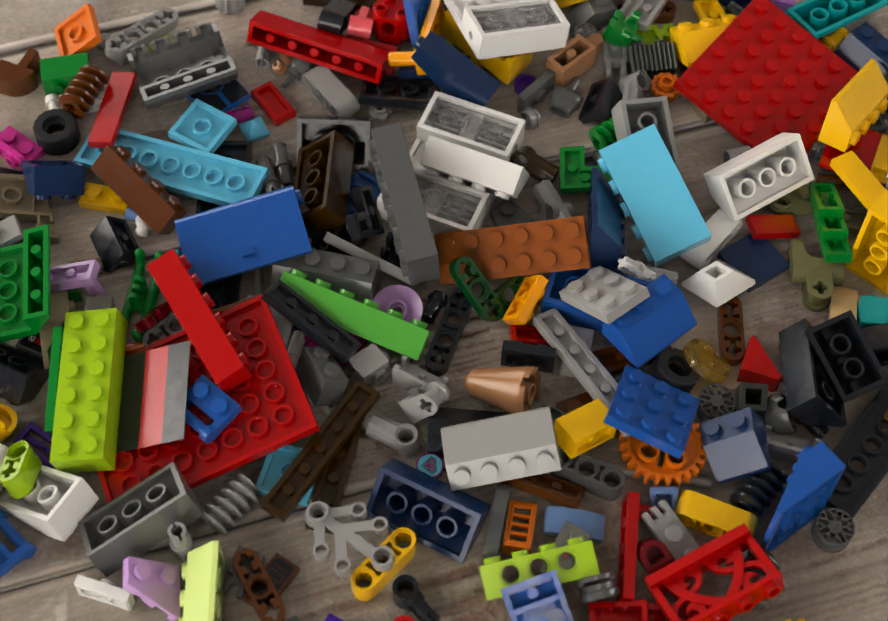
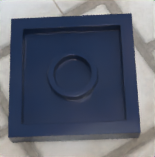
M751 233L719 251L717 255L719 260L755 280L756 284L746 290L748 293L784 273L790 266L787 260L767 239L754 240Z

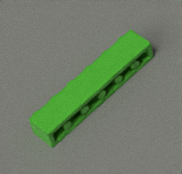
M292 269V272L283 271L280 279L282 282L343 330L418 361L421 359L432 333L431 330L426 329L427 323L414 318L412 323L402 319L404 314L390 308L388 312L378 309V303L366 298L364 302L354 299V293L342 288L339 292L330 289V283L318 278L315 282L307 280V274L299 270Z

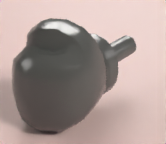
M294 57L287 69L289 76L281 85L286 88L294 78L300 81L301 75L313 69L315 64Z

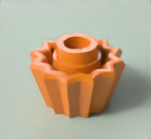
M660 72L659 75L653 76L651 81L653 97L667 96L668 104L674 102L680 95V92L673 87L674 83L678 80L677 75H672L670 72Z

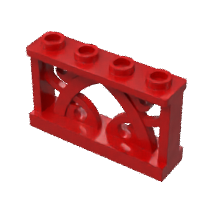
M745 523L644 578L648 593L657 603L668 621H683L679 618V611L685 603L689 604L687 607L688 616L691 612L699 613L687 621H729L740 613L749 612L761 601L776 597L784 589L783 575L777 570L753 538ZM749 549L756 560L744 562L742 552ZM728 561V562L726 563V567H719V566H718V565H720V564H722V563ZM752 568L761 569L766 573V577L752 584L750 580L759 577L754 572L745 573V570ZM709 570L718 575L733 574L730 588L725 597L697 594L703 583L702 574ZM695 579V584L690 590H688L691 587V584L686 583ZM670 593L678 598L673 607L669 605L664 595Z

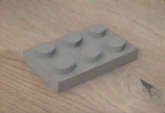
M600 265L591 268L587 274L570 282L567 287L559 291L562 301L607 324H610L650 297L647 287Z

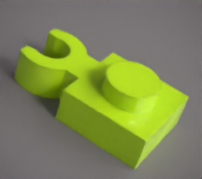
M669 23L664 25L662 29H658L657 25H652L647 33L641 30H637L636 33L644 37L642 42L646 45L654 44L659 40L670 42V28L674 27V25Z

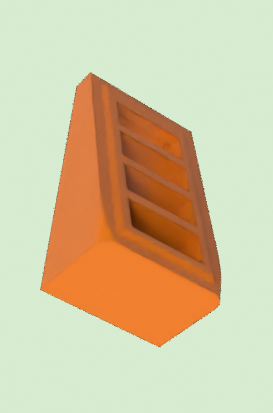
M510 500L502 553L511 554L512 552L528 549L529 554L531 553L538 504ZM514 509L531 511V514L515 513ZM513 518L529 520V524L514 522ZM511 528L527 529L528 533L512 531ZM510 536L525 538L527 540L526 542L510 540Z

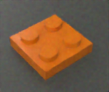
M89 3L85 4L54 28L60 56L86 53L103 41L95 9Z

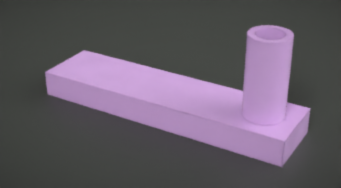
M96 259L50 267V292L84 287L89 296L100 294L108 296L97 280L100 265Z

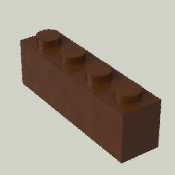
M107 145L90 169L158 235H170L175 229L174 220L183 218L187 213L181 206L182 202L177 197L166 192L164 184L152 178L147 173L148 169L143 164L136 162L130 157L131 152L121 145Z

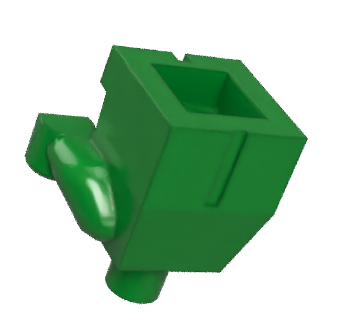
M616 9L602 35L603 40L612 45L625 48L629 46L630 42H642L644 37L636 33L639 28L637 22L642 13L634 10L629 18L623 15L622 11Z

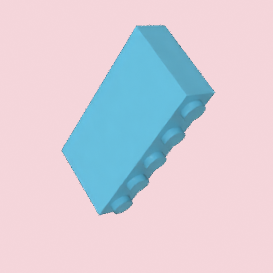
M655 124L599 150L600 159L597 160L603 174L608 172L611 178L608 184L614 196L619 194L622 200L619 206L625 218L630 216L634 224L630 226L636 240L641 238L645 246L642 248V252L648 263L652 261L654 266L657 267L711 241L712 235Z

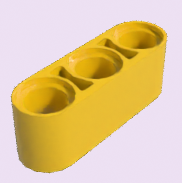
M683 490L681 492L674 513L684 526L714 538H718L743 523L748 527L751 535L754 536L759 522L757 516L746 510L692 490Z
M405 527L397 528L379 545L390 547L394 553L395 563L390 570L386 572L377 571L368 557L354 570L351 575V587L356 599L364 602L373 599L415 556L416 537L411 529ZM402 541L410 543V545L406 548H400L397 546V544ZM363 580L371 582V585L366 588L357 586Z

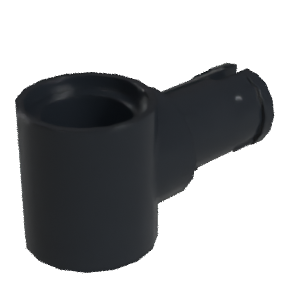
M404 574L398 576L393 581V601L396 606L412 612L420 621L440 620L439 614L425 601V596L418 589V583L414 577ZM403 588H409L413 591L408 596L398 593Z

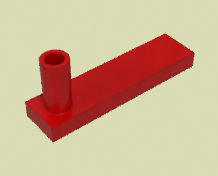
M631 491L627 493L621 504L617 586H619L621 594L616 593V601L634 600L638 521H643L641 515L644 512H647L654 520L649 511L653 506L639 504L640 493Z

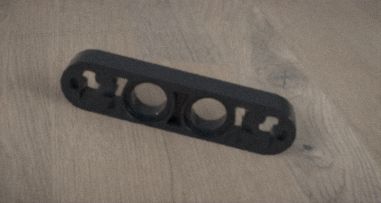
M459 287L451 293L426 355V371L437 377L443 376L449 370L473 308L467 298L463 301L461 309L458 308V299L465 297ZM451 316H457L461 319V322L458 325H451L447 322V319ZM442 337H449L453 340V343L450 346H442L438 341ZM438 353L442 354L441 364L435 367L433 363L437 361Z

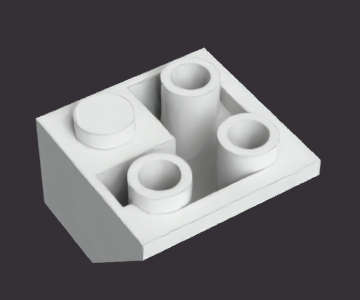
M717 260L684 280L682 287L713 306L719 307L756 283L753 278L722 260Z

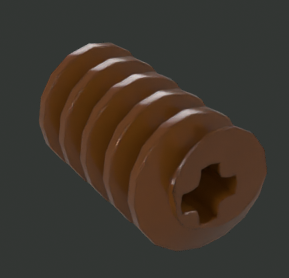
M82 66L74 76V80L70 82L69 87L65 89L64 94L59 98L62 109L69 111L77 119L84 118V113L90 110L89 106L94 104V99L99 97V92L103 91L104 85L108 84V76L94 66Z

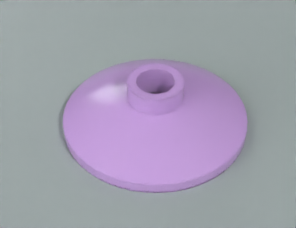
M388 286L378 292L373 299L374 302L379 304L378 309L388 312L389 308L402 310V314H404L402 319L411 323L413 318L417 320L422 318V301L419 295L407 286Z

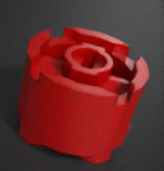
M403 0L376 1L372 10V19H374L372 33L373 35L376 34V39L392 45H400L402 40L408 39L407 43L411 42Z

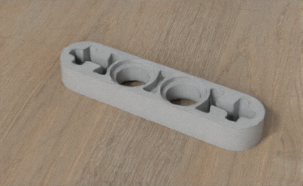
M172 8L160 9L112 36L105 42L106 56L112 60H121L127 57L126 54L130 53L131 48L143 44L148 45L150 42L174 30L178 26V12ZM154 27L156 30H147L145 28ZM137 37L139 40H129L128 38Z

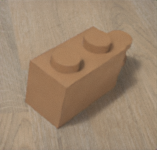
M594 33L584 38L579 34L568 42L565 48H560L546 58L545 72L550 69L556 73L555 86L567 87L574 77L579 78L594 67L595 57L602 51V35Z

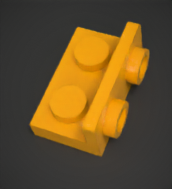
M542 275L526 276L502 320L509 325H529L544 297L545 286L549 280Z

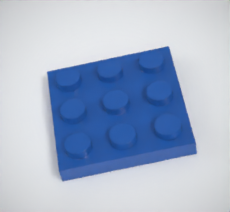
M626 365L603 422L680 459L685 450L700 399L670 386L666 382L656 379L639 369Z

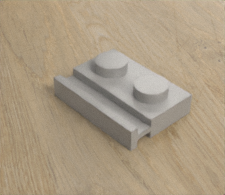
M626 0L620 11L629 18L634 10L642 13L637 22L638 30L647 33L666 5L667 0Z

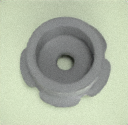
M370 105L368 111H370L369 116L374 122H386L389 119L392 108Z
M528 106L519 114L520 119L526 120L525 129L539 127L541 115L538 110Z

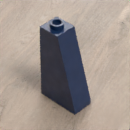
M430 31L426 38L421 35L413 46L416 51L411 57L412 60L447 95L485 106L501 84L433 31Z

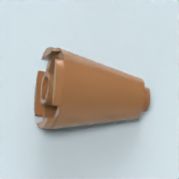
M534 366L473 368L465 376L464 387L467 388L469 395L509 414L530 410L533 400L538 401L541 389V373L536 372L539 368Z

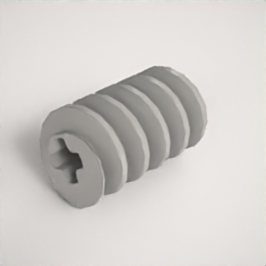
M241 473L236 475L237 481L231 480L228 483L229 489L223 488L220 491L221 497L215 496L212 499L213 505L207 503L204 506L205 513L203 512L204 515L201 516L202 520L210 528L223 535L227 534L224 527L225 524L231 527L235 526L232 519L233 516L240 520L243 518L240 512L241 508L248 512L251 510L248 504L249 500L255 504L259 503L256 496L258 489L250 479Z

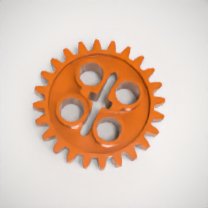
M692 424L685 450L680 459L665 452L662 467L657 465L660 449L633 436L624 438L620 433L618 440L620 442L618 451L622 452L620 460L622 462L629 461L626 470L635 469L634 478L636 479L642 475L644 477L643 484L645 485L650 480L654 481V487H658L660 482L664 484V487H669L670 483L673 482L676 487L680 488L682 480L689 484L692 477H698L699 471L704 467V460L707 458L702 446L701 432H697L700 424ZM646 453L651 455L652 457H646L643 454ZM670 459L677 460L679 464L671 462Z

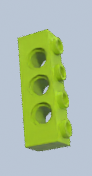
M584 536L568 539V546L557 548L556 542L539 546L540 552L529 554L528 549L512 552V559L501 561L500 556L483 559L484 565L478 567L486 601L503 597L500 589L535 577L536 575L530 570V565L535 559H540L545 563L546 570L544 573L555 569L560 583L599 575L600 572L592 540L584 541ZM564 552L569 553L573 557V565L567 570L561 568L558 563L559 556ZM508 565L515 567L518 571V577L512 583L506 582L502 577V571Z

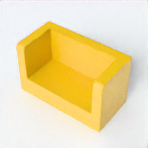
M599 398L555 420L554 428L558 445L570 459L597 447L615 436L616 428L603 422L608 408Z

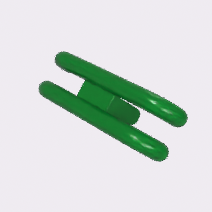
M137 248L134 253L135 268L121 312L128 321V325L133 311L142 312V318L155 308L160 290L153 277L150 288L147 287L146 280L143 277L146 256L142 248ZM156 251L154 254L155 260L162 256L164 253L162 251ZM149 328L141 334L137 329H134L131 333L133 340L141 342Z

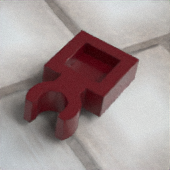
M165 301L149 311L134 326L141 334L147 328L150 329L167 318L173 310L168 302Z

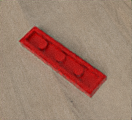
M112 72L88 139L90 148H106L107 145H115L137 80L135 72Z

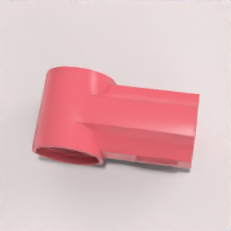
M362 6L360 9L355 10L354 15H350L347 36L370 40L374 23L370 7Z

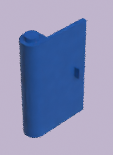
M293 185L174 220L182 253L192 265V268L189 269L190 273H196L203 285L311 253L312 248L299 204L304 203L300 189H294Z

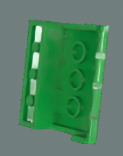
M48 224L23 230V243L0 248V343L37 335L50 318V226Z

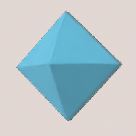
M261 116L239 124V128L247 141L254 142L270 135Z

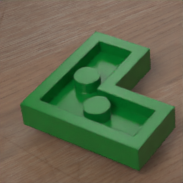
M584 146L560 147L561 194L588 193L590 191L592 168H598L601 171L599 166H585ZM608 172L604 173V175L610 180Z

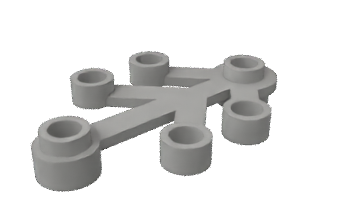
M315 501L309 504L304 514L307 525L314 528L315 545L312 548V552L316 561H327L331 555L329 546L326 543L325 528L334 533L336 551L334 569L339 577H347L352 572L351 562L347 554V543L370 558L373 567L377 571L386 572L394 566V553L390 547L383 545L374 547L357 535L373 532L377 536L386 535L389 531L387 519L378 516L373 520L363 521L366 519L368 512L366 505L362 502L331 508L322 501ZM358 509L363 510V512L360 514L354 513ZM317 515H323L320 518H315ZM351 516L353 520L359 522L341 524L335 519ZM378 524H384V525H385V526H384L383 528H381V529L375 528ZM321 549L326 550L324 554H317ZM382 559H387V560H388V562H386V563H383V564H380V563H379V561L382 560ZM340 565H347V568L344 570L338 569Z

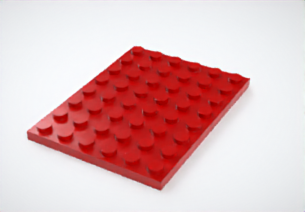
M263 294L220 313L227 323L224 329L227 333L231 331L239 342V345L236 346L238 352L243 351L252 364L248 368L253 377L227 393L243 410L209 444L200 439V434L185 422L184 439L116 453L115 470L97 472L107 504L173 461L190 488L193 489L320 430L271 309L261 299ZM182 330L134 353L181 343L190 339L186 332ZM190 341L187 390L202 374L216 385ZM193 403L187 408L207 426L214 422Z

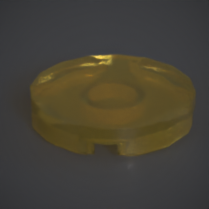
M693 338L692 341L690 340L683 347L686 361L695 372L707 381L714 384H722L730 375V368L726 359L723 357L719 359L715 354L717 352L716 348L708 342L699 338Z

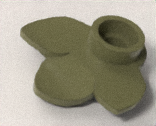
M803 185L771 202L769 205L770 209L775 214L791 213L796 216H806L813 213L811 202L807 201L809 186Z

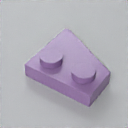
M130 556L123 560V588L131 594L139 596L151 608L157 606L168 614L167 619L170 621L178 620L180 617V565Z

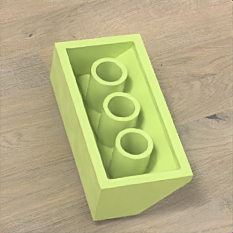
M211 541L189 551L187 563H182V580H186L185 590H180V607H184L183 617H179L178 621H222L224 596L222 588L225 579V559L219 541Z

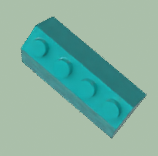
M806 0L786 9V14L818 39L888 6V0Z

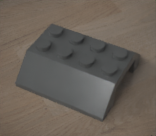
M210 22L195 26L196 36H193L191 30L187 29L172 34L175 43L170 44L169 38L166 36L150 42L152 51L148 52L146 45L143 44L131 48L130 53L126 54L132 71L136 74V81L147 110L159 108L164 104L184 99L195 93L238 79L237 68L232 57L228 56L216 23L212 24V26Z

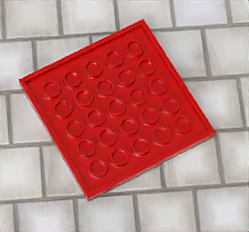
M752 0L678 78L673 87L744 146L749 145L752 149L782 132L800 133L807 154L813 147L814 142L817 143L819 141L818 138L832 99L858 72L770 0Z

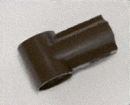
M530 146L520 147L509 159V162L523 166L530 174L529 176L540 182L542 180H550L553 183L560 170L559 166L539 156ZM519 155L526 157L527 164L520 161Z

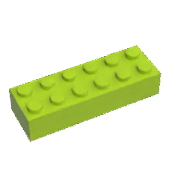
M118 308L66 312L49 460V463L57 470L69 474L115 470L128 321Z

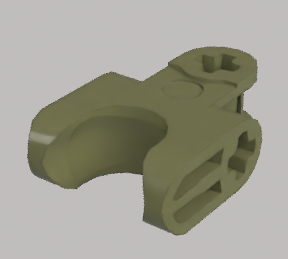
M791 239L787 253L788 263L790 264L788 269L789 282L801 283L803 305L810 311L821 312L827 308L834 286L843 285L845 265L844 263H826L824 257H813L805 250L803 240Z

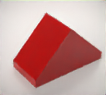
M752 336L749 339L736 381L768 384V391L775 392L778 390L782 376L757 338Z

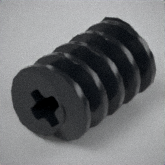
M770 462V470L750 475L743 480V483L738 486L736 492L730 497L731 505L754 515H762L764 513L763 507H769L770 500H774L777 497L776 492L782 491V484L788 483L786 481L788 475L779 466Z

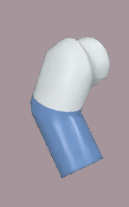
M130 207L126 209L124 218L136 223L135 233L139 236L147 237L149 230L152 229Z

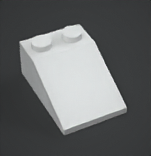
M42 465L32 491L21 499H14L5 490L0 496V509L46 536L65 542L78 526V522L83 520L91 511L99 497L82 477Z

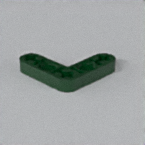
M457 257L452 260L449 266L452 278L479 317L486 322L498 321L504 317L511 304L504 297L505 290L511 288L515 297L519 289L517 284H521L525 276L509 277L497 289L493 290L471 258ZM460 264L466 265V267L464 268L465 273L459 272V270L461 269ZM475 282L479 283L482 287V292L478 297L472 293V285ZM489 306H494V309L492 310L494 315L488 314L490 310Z

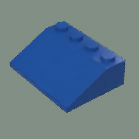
M820 441L813 447L807 445L797 455L799 460L792 467L793 473L786 479L788 484L781 491L782 497L760 544L761 548L771 552L817 518L825 508L846 466L823 441Z

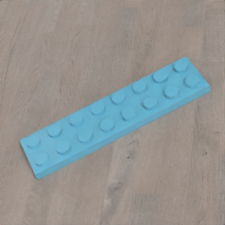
M122 129L119 130L114 145H121L131 152L130 157L136 162L143 164L148 169L147 173L152 178L164 184V190L221 206L259 195L265 178L270 175L269 169L266 167ZM88 136L76 155L74 162L82 164L84 168L91 170V166L105 148H90Z

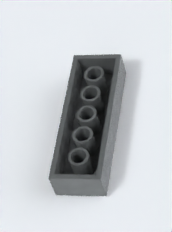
M401 122L371 129L372 139L368 140L373 168L376 171L378 187L381 189L384 209L387 211L390 231L393 233L396 253L399 255L403 277L408 276L410 285L441 278L437 248Z

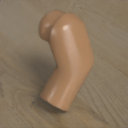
M277 52L280 60H276L277 64L272 63V70L277 75H285L293 58L292 56Z

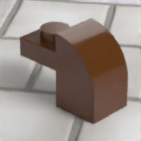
M29 48L18 65L0 60L1 94L21 97L32 93L39 87L36 77L41 72L38 50Z

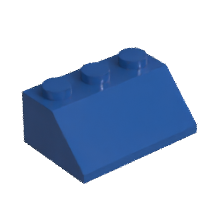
M665 274L646 286L650 297L610 324L603 322L602 334L637 369L697 325L682 290Z

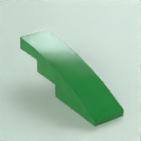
M809 183L815 228L825 262L851 263L853 253L847 240L849 230L843 218L845 208L835 184Z

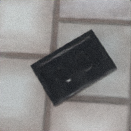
M386 75L379 85L364 80L359 94V104L425 111L435 92L436 84L431 79L399 78V76Z

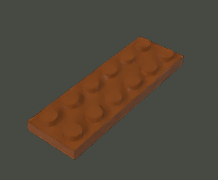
M586 216L434 234L441 277L439 278V285L456 284L449 272V266L452 260L457 257L471 258L486 280L592 268ZM460 264L461 269L459 270V272L465 273L464 268L466 267V265Z

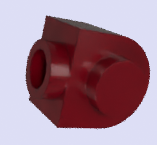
M644 538L637 544V560L644 571L649 574L667 566L668 562L674 559L665 544L659 540Z

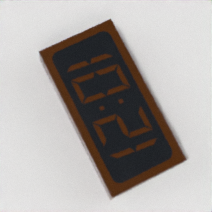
M277 552L265 566V570L279 596L283 594L300 572L298 566ZM255 581L250 587L255 595H263L268 589L263 581ZM244 593L242 600L253 607L246 593ZM273 596L264 601L268 609L267 613L271 609L269 599H272Z

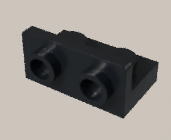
M503 340L500 365L510 367L534 366L539 368L537 371L553 373L556 348H551L544 344H525L518 340Z

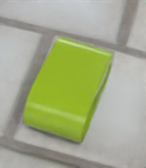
M22 440L12 444L8 448L0 466V482L14 499H21L32 491L42 466L41 459L27 441Z

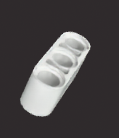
M719 208L706 222L712 235L711 241L680 255V257L698 270H702L734 238L740 230L743 220L740 219L733 222Z

